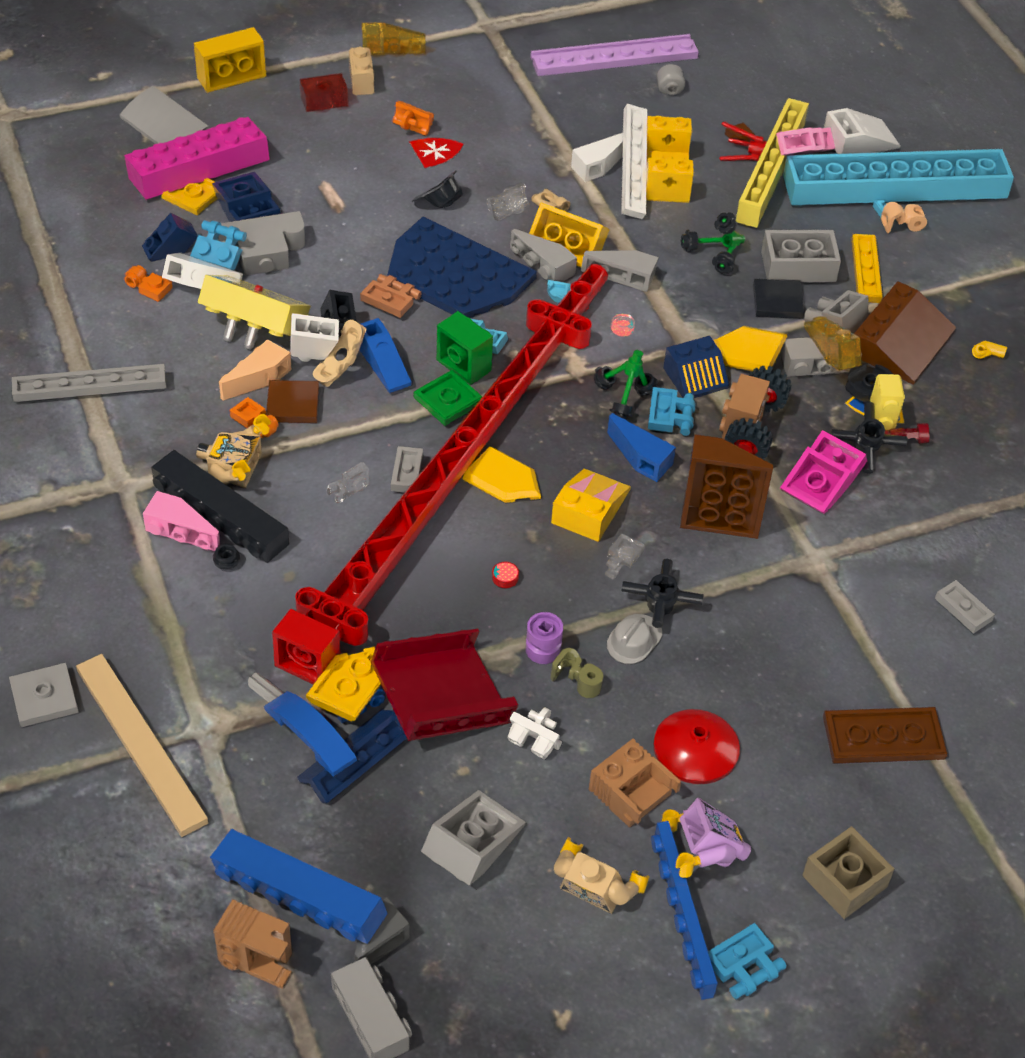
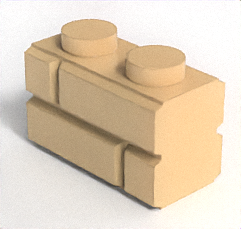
M357 47L349 49V69L353 94H373L374 73L370 48Z

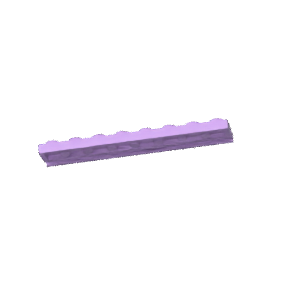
M685 34L531 51V60H533L537 76L698 59V50L693 39H690L691 35Z

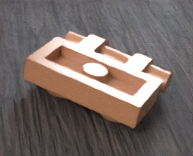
M380 274L377 281L372 280L360 293V301L401 318L413 305V298L416 300L421 298L422 291L415 289V286L412 284H403L396 281V277L391 275L387 277Z

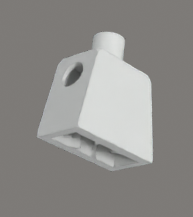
M292 313L291 356L298 357L304 362H308L311 359L325 360L338 343L339 320Z

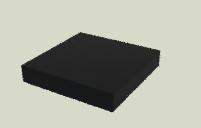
M754 279L753 291L756 317L803 319L804 308L801 281Z

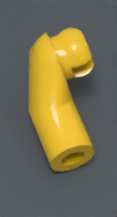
M982 341L972 348V354L978 359H983L990 355L1004 358L1007 347L989 341Z

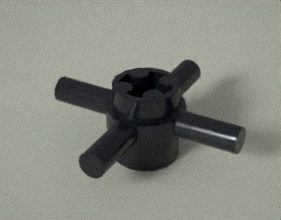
M873 402L864 403V421L855 431L831 429L830 433L840 440L854 441L855 448L866 454L867 462L863 467V472L866 474L873 473V455L882 444L907 445V436L885 434L884 425L879 420L874 419Z
M664 559L662 561L660 574L654 576L648 585L623 581L621 592L646 596L647 606L653 612L652 626L655 628L663 626L664 615L669 614L673 610L674 604L677 601L698 605L703 603L704 594L679 590L676 580L671 576L673 566L671 559Z

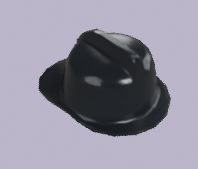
M457 170L435 187L414 198L411 202L424 197L435 207L445 208L452 205L463 194L453 176Z

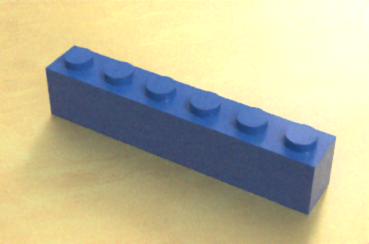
M233 829L228 832L210 856L216 868L215 873L221 879L227 882L233 880L250 893L255 891L261 893L268 901L275 905L282 903L300 917L307 915L325 929L332 927L340 931L350 941L357 939L368 944L388 914L381 897Z

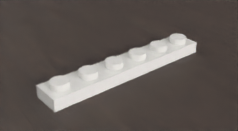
M627 104L624 108L622 214L643 219L646 215L647 109Z

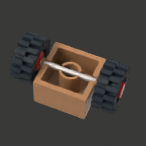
M760 366V369L756 367L753 369V372L749 373V376L740 374L738 382L732 383L729 393L731 400L726 399L722 414H726V417L723 416L719 431L723 432L722 439L763 460L767 458L773 441L771 431L767 432L768 427L766 425L761 427L764 408L766 412H771V409L774 412L778 411L779 408L782 409L786 405L792 387L790 379H786L787 375L785 373L781 375V370L778 368L776 371H773L772 366H769L767 370L765 366Z

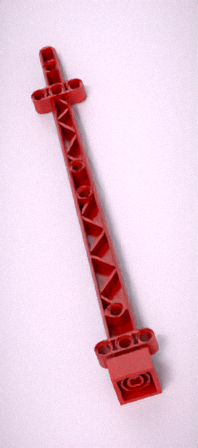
M591 264L580 278L571 284L570 290L557 306L539 299L528 303L526 326L535 333L325 591L322 592L312 587H304L297 591L295 595L296 611L290 609L272 631L275 667L314 685L335 655L340 654V641L353 646L362 645L367 641L368 615L363 610L558 346L564 343L577 349H583L590 344L592 322L581 315L589 309L590 303L608 280V273L604 267L598 264Z

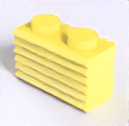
M879 374L876 377L870 402L874 403V419L879 420L884 425L885 430L889 431L896 428L905 399L900 375Z

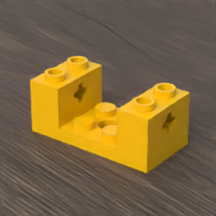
M647 116L646 200L690 202L693 181V160H689L692 134L691 118Z

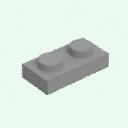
M398 446L391 480V491L405 492L420 474L423 459L422 448Z
M957 580L939 590L936 594L935 599L973 634L993 621L995 614Z

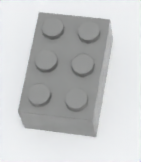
M765 230L761 253L767 279L796 280L801 282H836L841 259L834 230Z

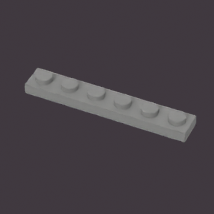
M164 364L12 377L13 402L166 388Z

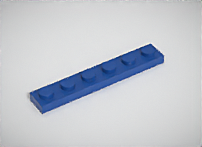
M669 821L658 822L655 835L651 836L652 849L654 853L659 854L661 860L659 861L660 876L662 879H666L668 884L666 889L667 900L670 906L674 905L676 912L674 915L677 933H682L684 939L682 943L683 955L686 961L690 960L693 969L690 971L692 986L694 989L699 990L701 1000L714 998L717 987L715 973L687 880L679 876L680 868H675L679 854Z

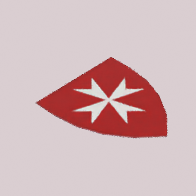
M424 138L409 141L424 168L436 166L452 159L460 152L464 145L463 143L444 138Z

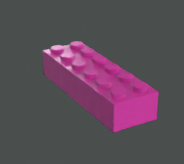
M241 117L233 122L218 124L207 130H199L194 134L176 137L174 140L157 143L152 147L134 150L132 153L124 155L128 178L145 200L162 195L166 191L171 192L184 188L191 183L202 182L206 178L212 179L270 160L267 137L249 117Z

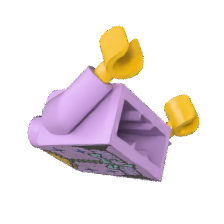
M697 798L687 810H683L682 814L671 809L663 813L662 822L669 821L672 832L677 831L678 822H681L690 850L693 854L697 855L681 853L678 856L675 868H680V877L687 878L692 876L694 866L700 865L701 868L712 864L728 867L736 858L744 861L751 852V846L743 841L737 824L700 798Z

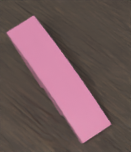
M810 127L776 133L781 155H802L835 149L830 127L822 129L821 127L813 129Z

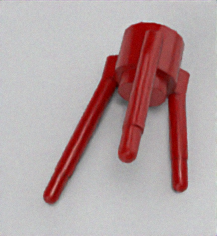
M722 122V126L752 139L750 142L733 138L728 139L731 143L748 147L747 153H751V155L721 156L719 160L758 161L767 141L763 140L764 137L753 135L736 126Z

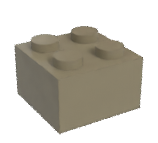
M851 826L808 857L802 876L843 919H846L888 887L894 868Z

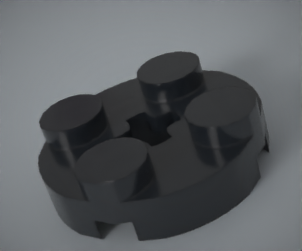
M868 363L857 364L849 371L845 389L856 399L862 401L863 404L870 402L874 385L871 383H875L876 377L879 374L893 375L890 370L877 364L875 368L867 367Z

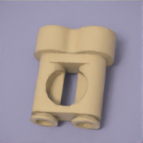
M548 189L543 190L542 193L534 194L531 198L532 202L538 206L542 202L565 212L570 208L568 200L564 197H558Z

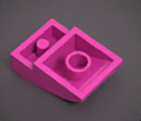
M822 430L811 448L807 447L781 485L780 490L825 514L860 473L867 462L866 454Z

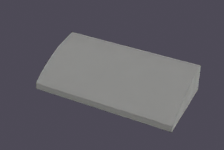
M154 86L134 98L120 114L122 120L155 144L165 143L174 140L176 137H184L194 134L199 130L209 129L207 124Z

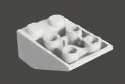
M848 108L827 112L824 128H831L835 145L834 150L837 154L876 153L900 148V144L882 119Z

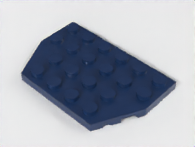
M423 216L396 240L387 277L391 275L397 278L396 281L414 285L415 289L422 291L420 299L452 315L459 311L466 317L473 318L477 314L490 312L491 307L500 304L503 306L511 304L537 278V271Z

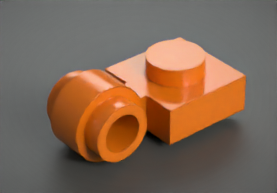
M140 265L132 266L125 273L124 280L129 287L135 288L137 286L140 294L158 302L173 288L172 281L162 278V276L153 272L146 277L147 271Z
M249 397L230 409V417L246 428L254 425L253 421L258 415H266V408ZM267 416L271 421V424L268 425L270 430L266 435L260 434V438H268L277 431L279 424L274 416Z

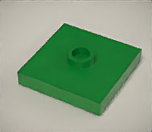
M453 370L413 392V398L444 426L470 412L482 398L476 390Z

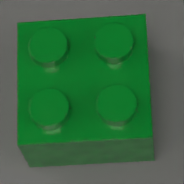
M459 311L437 325L436 360L450 371L453 370L469 385L474 384L491 372L493 335Z

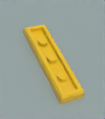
M853 234L851 241L857 293L867 295L868 302L880 303L882 300L876 236Z

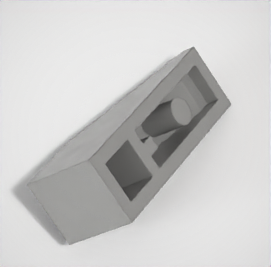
M637 250L585 251L581 271L584 272L591 264H598L607 271L608 280L647 292L655 275L659 257Z

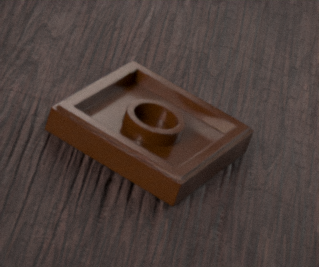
M269 380L266 415L274 416L278 423H317L319 381Z

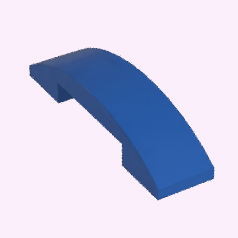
M286 691L264 706V710L281 726L286 724L314 752L315 759L333 777L357 761L355 754L334 727L313 706L298 695Z

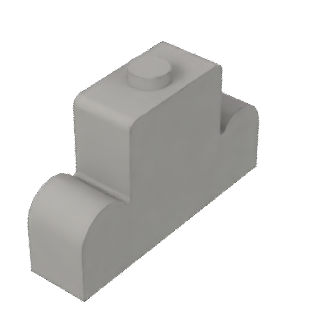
M300 211L221 223L222 226H234L239 228L240 231L247 233V238L244 242L238 240L236 246L243 250L239 261L244 275L288 269V250H300L305 245L304 222ZM219 235L217 241L225 243L227 237Z

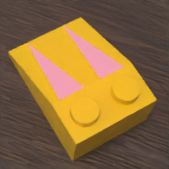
M583 469L563 486L554 500L551 523L599 542L629 493L631 486Z

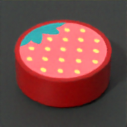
M500 562L493 567L492 581L496 586L511 588L517 584L519 569L515 564Z

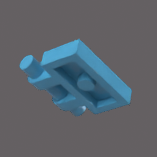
M204 220L201 228L209 233L207 237L198 235L190 256L235 271L243 251L240 247L236 246L238 240L244 242L247 238V233L240 231L239 228L234 226L226 227L214 220L211 222ZM219 235L227 237L225 243L217 241Z
M653 387L648 429L673 432V426L675 425L681 428L680 433L682 435L688 436L694 426V418L692 417V413L695 412L696 408L694 395L687 393L684 398L677 397L678 390ZM675 409L681 410L682 414L675 413Z
M755 923L708 951L713 970L724 983L732 977L737 981V984L729 989L734 999H738L744 994L749 996L756 991L757 986L766 980L768 982L773 981L779 976V972L786 969V963L781 957L774 961L768 958L767 955L773 952L774 946ZM756 963L760 970L749 975L745 969Z

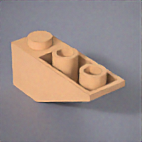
M266 340L262 345L256 347L248 357L240 361L233 370L221 378L219 381L220 398L224 401L269 386V380L282 379L292 370L290 352Z

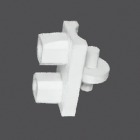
M543 708L540 713L531 710L528 718L513 712L510 718L512 726L508 734V740L511 743L522 747L527 737L531 736L536 739L531 748L532 753L543 759L547 758L553 748L559 750L562 741L559 740V734L545 728L546 726L554 730L557 722L549 719L551 710Z

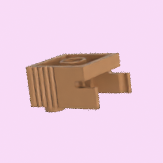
M631 739L591 770L589 791L594 792V795L598 796V799H601V802L605 803L606 806H609V809L630 828L635 823L639 824L641 818L669 797L672 789L677 793L680 789L681 781L655 757H651L647 750H643V747L636 743L635 739Z
M232 899L214 929L218 961L230 970L240 969L283 989L292 972L275 962L280 961L287 964L292 955L289 923Z

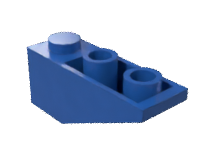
M376 318L361 323L366 328V332L359 350L387 391L391 393L411 386V380L390 333L380 319Z
M613 413L609 416L608 435L635 471L658 482L673 465L676 447Z

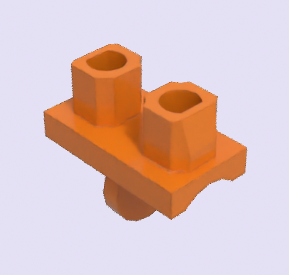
M397 101L395 105L396 112L392 122L400 125L402 129H410L425 136L428 135L430 126L433 123L434 114L411 104Z

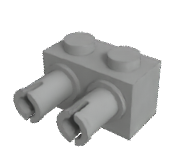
M847 290L836 300L823 296L818 302V310L809 307L805 312L804 319L808 323L822 326L823 337L830 338L836 342H844L857 331L869 316L868 296Z

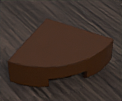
M744 122L734 125L755 135ZM729 128L725 129V135L729 138L734 139L735 137L744 139L747 142L752 140Z

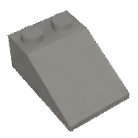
M478 790L432 824L421 852L431 858L433 862L451 872L457 879L470 886L489 869L522 830L526 822Z

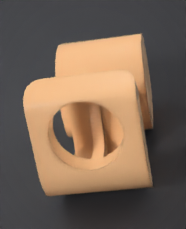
M889 202L885 205L881 215V221L887 233L891 231L895 219H897L898 224L906 223L911 231H920L927 225V219L921 206L916 204H909L903 210V207L898 203Z

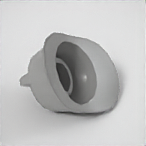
M645 614L629 615L620 621L611 632L607 640V649L616 661L623 664L641 662L659 643L662 637V628L653 627V618Z

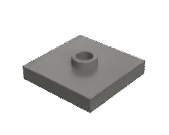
M66 663L9 677L21 727L78 713Z

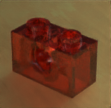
M342 73L300 79V94L306 112L348 106V88Z

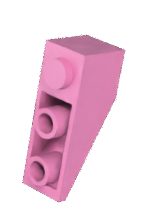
M156 491L143 512L146 531L154 535L175 539L178 542L199 546L205 550L215 551L220 546L219 531L182 498Z

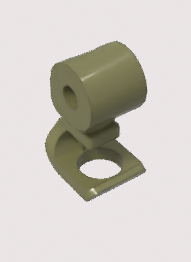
M573 648L563 649L552 663L551 680L555 681L565 667L571 666L568 678L577 680L578 693L585 698L597 697L601 692L603 672L601 669L591 663L581 667L582 660L578 652Z

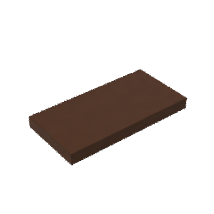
M935 707L824 711L823 719L833 764L946 759L947 751Z

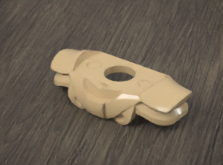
M348 320L344 324L338 343L324 362L320 363L313 371L314 378L320 384L329 387L355 362L366 332V328L354 320ZM346 348L347 356L343 360L338 361L336 353L338 350Z

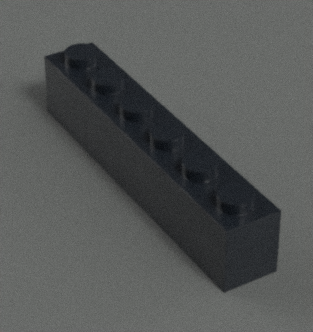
M172 450L151 467L152 482L159 491L182 498L214 528L229 536L235 544L242 545L252 556L259 557L268 563L289 545L287 526L177 451Z

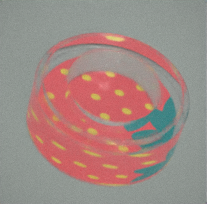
M618 314L612 318L611 330L614 334L629 336L634 332L635 320L630 315Z

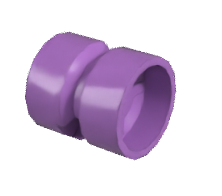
M549 612L537 613L527 623L526 654L528 658L538 664L552 663L561 652L563 623L555 614Z

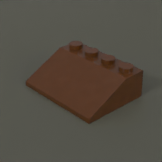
M897 281L854 333L851 349L861 351L862 356L860 360L874 367L876 364L890 370L893 375H900L902 380L914 385L955 332L956 327L919 290Z
M694 434L680 528L758 539L772 477L773 464L722 438Z

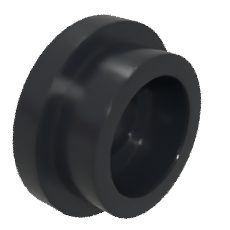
M222 544L216 548L213 554V562L220 569H232L240 562V554L233 545Z

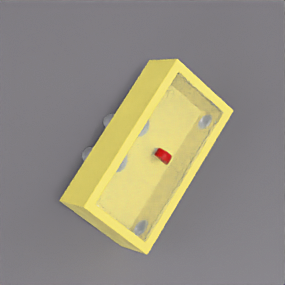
M205 275L198 303L205 305L207 311L227 313L228 321L223 335L225 341L230 342L233 339L238 321H241V319L248 321L249 329L244 345L249 350L254 347L258 330L262 329V327L268 328L269 333L275 336L283 337V334L291 336L292 313L308 315L311 305L264 289L260 285H253L228 275Z

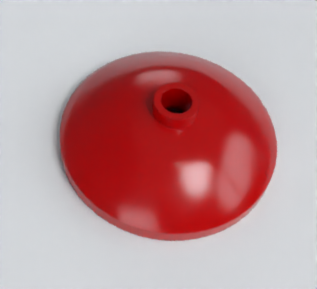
M699 709L678 711L665 718L656 730L653 744L656 759L679 780L691 784H709L723 779L734 769L740 752L739 740L731 725L720 716Z

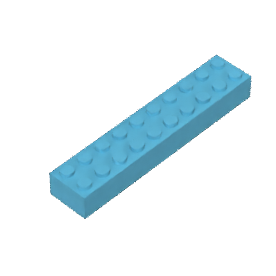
M1003 149L787 155L783 173L791 205L873 203L876 200H885L888 203L1008 198L1014 179Z

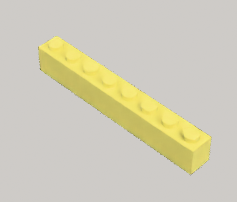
M790 98L787 99L739 200L736 217L737 223L755 228L758 227L786 163L787 155H781L776 133L803 129L809 103Z

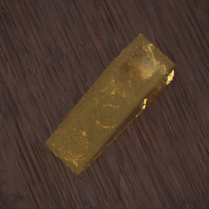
M383 22L361 23L362 47L370 48L371 55L425 54V33Z
M824 316L815 317L813 321L804 322V328L829 365L839 371L861 366V343L859 336Z

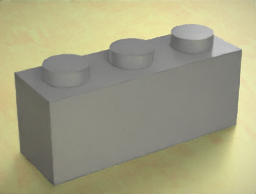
M364 957L332 972V989L368 1057L394 1058L409 1051V1037L412 1036L411 1029L405 1018L399 1019L395 1011L397 1010V1005L391 992L385 993L382 988L383 980L376 966L371 967L367 958Z

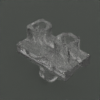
M519 183L514 187L510 186L504 189L503 193L487 198L488 210L493 212L494 220L500 221L513 213L520 214L524 211V207L529 205L525 194V184Z

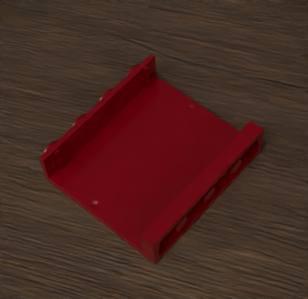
M479 629L460 630L444 634L437 633L430 636L377 643L371 664L408 741L511 723L510 718L513 712H516L519 705L514 696L501 698L474 648L480 632Z

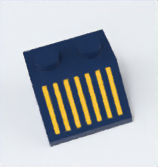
M710 335L666 347L663 369L683 398L687 393L693 394L694 398L729 388L721 351Z

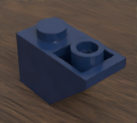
M170 212L151 236L145 240L142 247L148 260L154 262L165 259L167 254H184L197 240L198 235L191 222Z

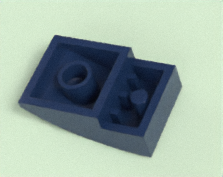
M255 171L212 183L215 194L229 222L281 214L280 208L272 200L271 190Z

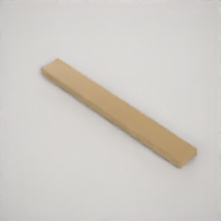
M100 654L76 665L80 677L180 836L184 837L207 825V816L104 656Z

